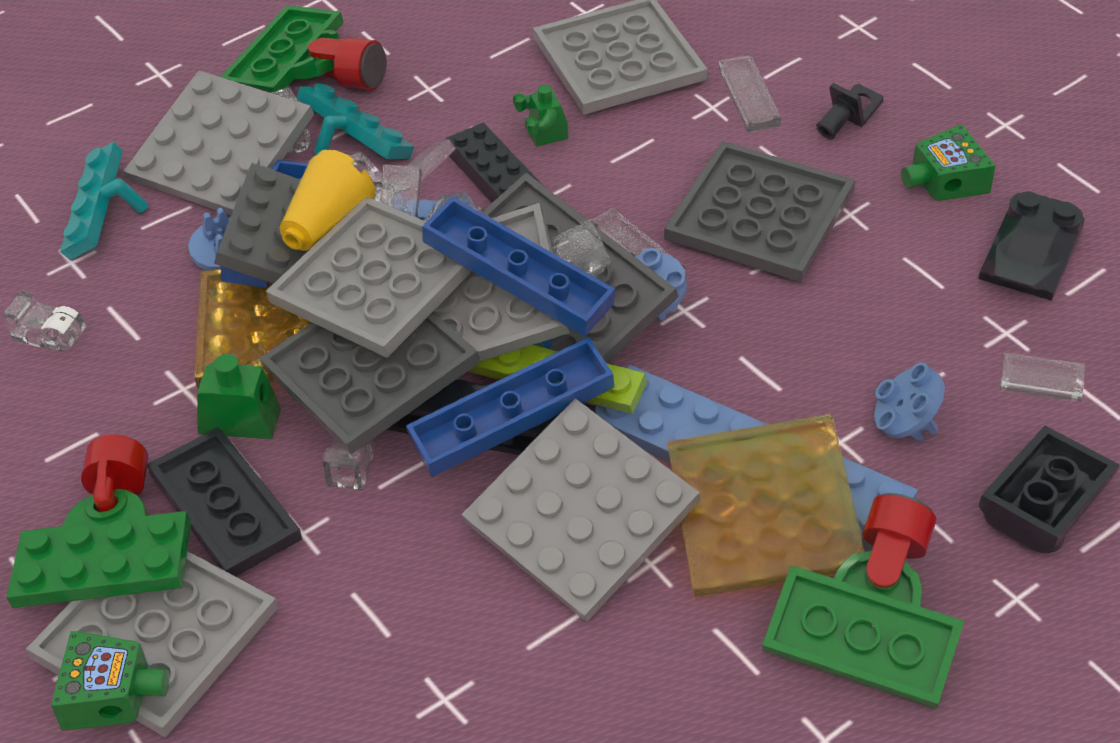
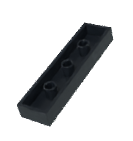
M484 122L446 138L448 156L491 203L525 173H528L541 183Z

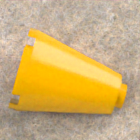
M322 150L309 161L279 227L283 241L290 248L301 251L311 249L366 197L375 199V186L370 175L365 169L360 173L352 165L355 160L349 155L336 150Z

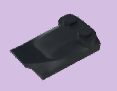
M1030 191L1013 195L1010 199L1005 218L980 270L978 279L1052 301L1083 230L1085 219L1082 211L1070 202L1060 201Z
M1045 425L981 495L978 507L983 512L987 523L996 530L1037 552H1056L1062 547L1069 530L1116 474L1120 464Z

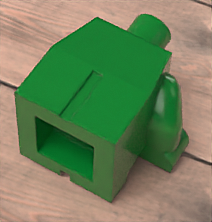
M541 85L538 87L537 92L528 96L520 93L513 96V104L518 112H522L525 109L529 110V117L525 118V127L536 147L568 139V122L551 86Z

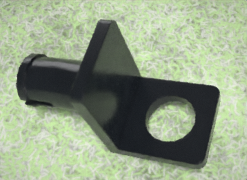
M832 83L829 89L833 107L816 124V129L823 137L832 140L847 121L863 127L883 103V96L861 84H855L849 91ZM860 96L867 97L871 101L870 105L863 110Z

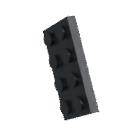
M219 427L147 464L150 476L176 511H187L191 520L190 530L216 565L235 577L302 540L300 528Z

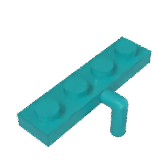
M317 83L315 87L299 88L296 99L303 104L310 105L313 111L324 117L313 151L316 155L322 150H329L335 129H342L385 159L411 158L415 146L404 140L401 132L384 127L379 123L380 119L378 117L363 113L357 109L355 102L340 98L334 94L335 90L332 87Z
M115 142L103 148L93 149L85 158L86 165L83 175L78 182V192L71 206L72 212L68 225L63 232L64 239L60 252L69 260L97 247L110 198L118 194L139 214L143 213L149 205L124 180L116 179L123 150Z

